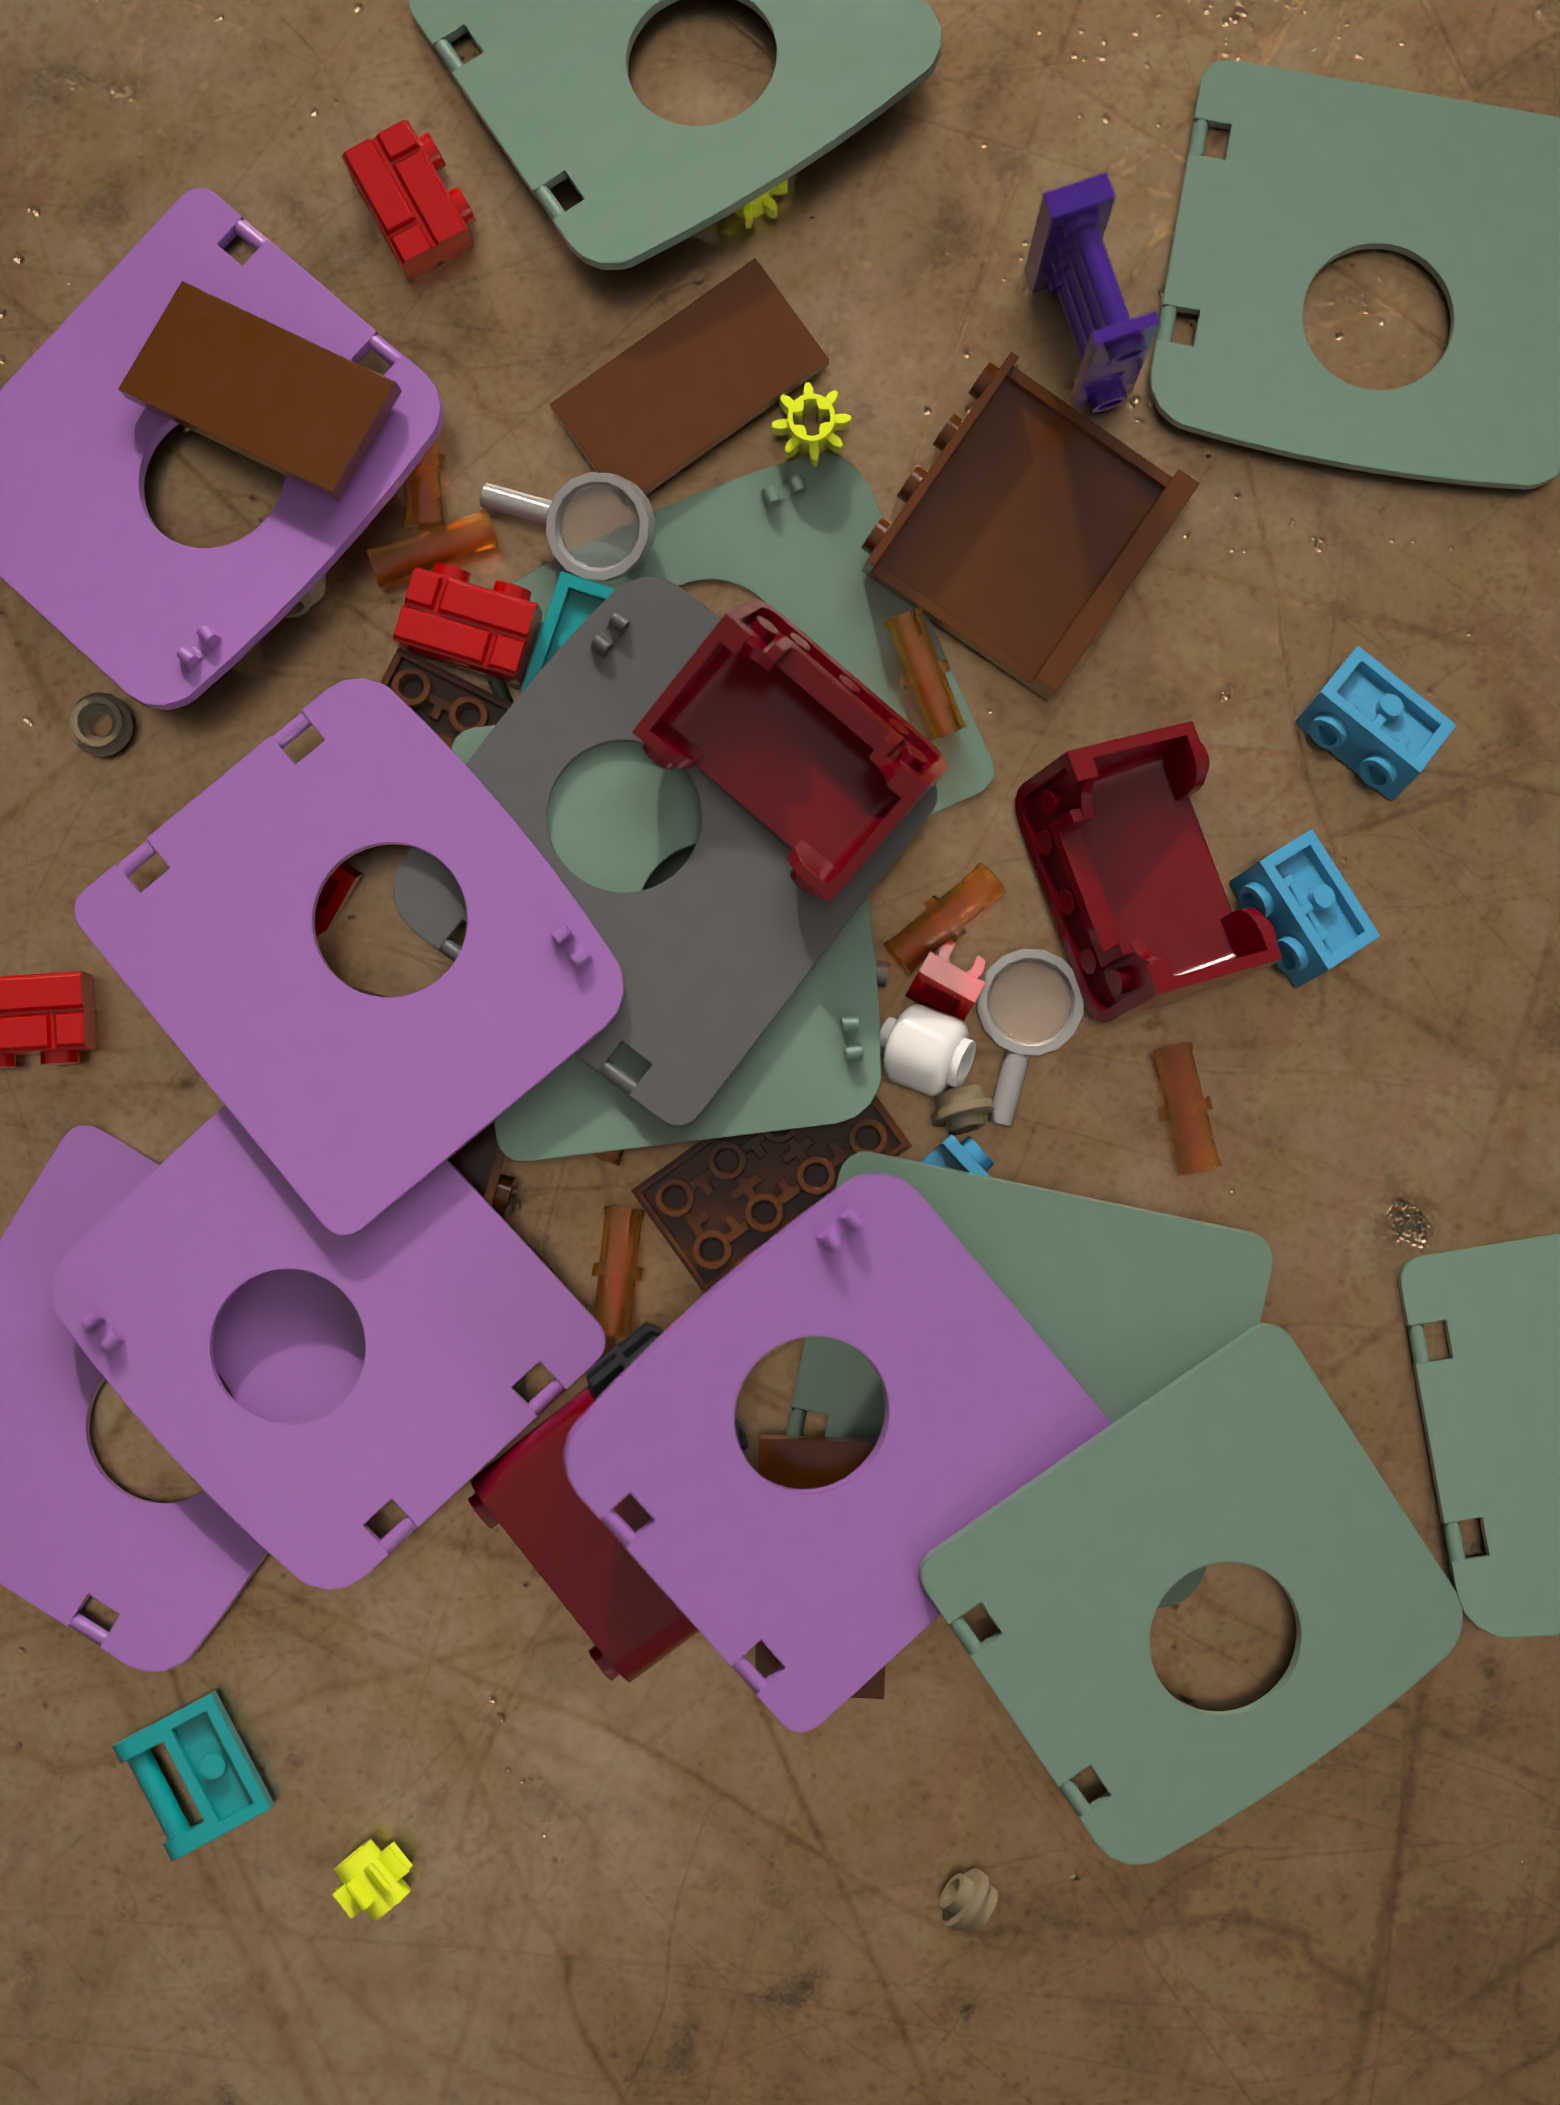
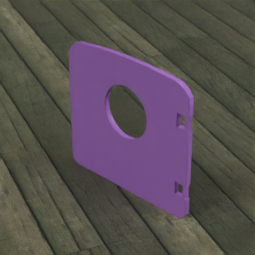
M206 188L189 190L174 203L0 390V577L134 700L148 708L171 710L188 705L232 668L286 616L362 534L402 486L441 432L445 413L441 394L425 372L404 354L402 355L376 330L271 240L257 231L221 197ZM237 234L257 250L243 266L223 250ZM182 281L357 364L372 349L392 366L384 376L397 382L402 392L339 501L285 475L281 495L270 515L249 535L231 544L214 548L190 547L167 538L154 525L148 513L144 497L146 470L158 444L178 423L125 398L118 388Z
M365 678L343 680L321 693L273 736H269L148 836L147 840L119 864H114L85 888L77 897L74 906L75 919L83 932L319 1221L332 1233L342 1236L355 1235L364 1230L606 1029L619 1013L625 994L623 971L619 962L553 868L513 818L462 760L395 692L382 683ZM313 725L325 741L295 764L283 748ZM389 844L418 848L439 859L452 872L460 885L467 909L466 935L460 953L453 965L432 985L416 993L401 997L371 996L346 985L332 972L325 962L315 933L317 902L331 874L344 861L358 852L371 847ZM158 853L170 869L141 892L129 878V875Z
M226 1105L67 1250L54 1269L50 1286L53 1308L58 1318L98 1371L165 1450L234 1521L293 1575L307 1585L326 1590L349 1587L371 1572L593 1366L602 1356L606 1347V1335L600 1323L449 1160L445 1161L364 1230L355 1235L342 1236L332 1233L319 1221ZM273 1270H303L329 1280L345 1293L352 1302L364 1329L365 1359L355 1387L348 1397L333 1411L308 1422L293 1424L276 1423L248 1412L227 1392L219 1378L214 1363V1330L225 1303L244 1283L260 1274ZM541 1362L555 1379L527 1403L513 1386L537 1363ZM393 1499L407 1516L380 1540L365 1523Z
M80 1125L71 1129L63 1137L0 1238V1584L63 1625L70 1626L98 1644L101 1649L124 1664L144 1672L167 1671L188 1661L197 1652L232 1606L268 1552L204 1490L193 1497L177 1502L160 1503L143 1500L118 1487L103 1471L95 1456L90 1436V1418L96 1395L106 1379L58 1318L53 1308L50 1286L54 1269L67 1250L149 1176L159 1164L103 1129L91 1125ZM273 1270L260 1274L244 1283L225 1303L214 1330V1363L217 1373L225 1381L233 1399L248 1412L276 1423L293 1424L308 1422L333 1411L348 1397L355 1387L365 1359L364 1329L352 1302L345 1293L329 1280L303 1270ZM89 1596L94 1597L120 1614L109 1632L80 1614Z
M874 1172L860 1174L849 1179L806 1210L754 1251L694 1303L607 1388L573 1425L568 1434L563 1458L565 1474L579 1497L738 1673L776 1718L789 1730L802 1733L811 1731L824 1722L941 1615L919 1579V1566L923 1557L931 1549L1112 1423L922 1195L897 1176ZM808 1336L838 1339L857 1348L869 1360L878 1374L885 1401L884 1422L879 1439L871 1454L860 1467L849 1476L834 1484L816 1489H792L772 1483L750 1466L737 1441L734 1414L741 1385L748 1372L759 1359L780 1344ZM629 1493L652 1516L636 1533L613 1509ZM760 1640L782 1663L765 1679L744 1656Z

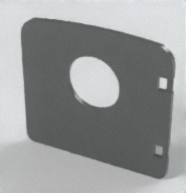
M642 577L616 588L582 623L502 716L466 766L513 818L553 868L586 913L623 971L625 994L619 1013L606 1029L574 1055L624 1091L659 1120L670 1126L682 1127L691 1124L701 1115L931 815L938 801V790L935 784L831 903L822 896L816 898L807 894L794 883L790 877V871L793 868L787 859L788 853L792 848L696 765L690 769L683 770L691 779L699 798L701 828L692 854L679 871L657 886L642 891L626 893L603 890L575 876L557 855L548 831V805L558 778L571 762L595 747L613 742L644 744L632 731L721 620V617L681 587L663 578ZM410 847L394 876L393 897L399 915L414 933L455 962L461 947L450 938L463 921L467 924V909L461 887L452 872L439 859L423 850ZM621 1043H624L651 1064V1067L639 1082L608 1060Z

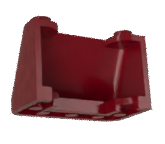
M751 599L725 613L632 731L634 735L644 742L642 745L643 751L657 765L667 770H673L675 766L682 769H690L696 765L792 848L787 857L789 864L793 868L790 871L791 879L807 894L816 898L822 896L829 903L842 892L935 785L949 766L944 755L925 736L774 607L758 599Z
M1193 721L1066 751L1024 782L1017 790L1015 812L1071 968L1073 969L1082 998L1094 1018L1103 1023L1125 1018L1259 971L1283 959L1277 945L1275 929L1267 918L1252 907L1233 912L1189 798L1204 785L1209 770L1208 752L1200 742Z
M587 1386L471 1479L470 1483L476 1493L468 1498V1501L489 1528L493 1529L498 1524L502 1526L595 1644L588 1652L605 1676L613 1681L621 1675L628 1683H631L700 1631L579 1497L565 1474L563 1452L568 1434L573 1425L596 1401ZM631 1493L613 1507L634 1533L652 1518Z

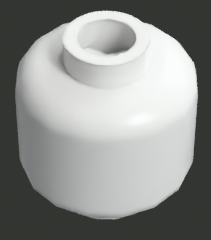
M914 1004L908 1006L898 1019L889 1017L885 1021L880 1031V1054L884 1055V1071L889 1080L926 1095L937 1096L947 1091L950 1087H960L967 1078L974 1060L976 1042L969 1039V1030L962 1019L925 1005Z

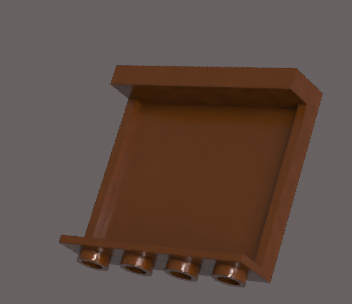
M1011 352L1000 368L989 362L968 392L969 395L977 399V402L965 419L954 413L932 444L942 452L929 471L918 465L897 495L906 504L893 523L882 516L861 547L862 550L870 554L862 572L1048 701L1062 686L1200 483L1180 469L1173 477L1168 475L1014 367L1019 356Z

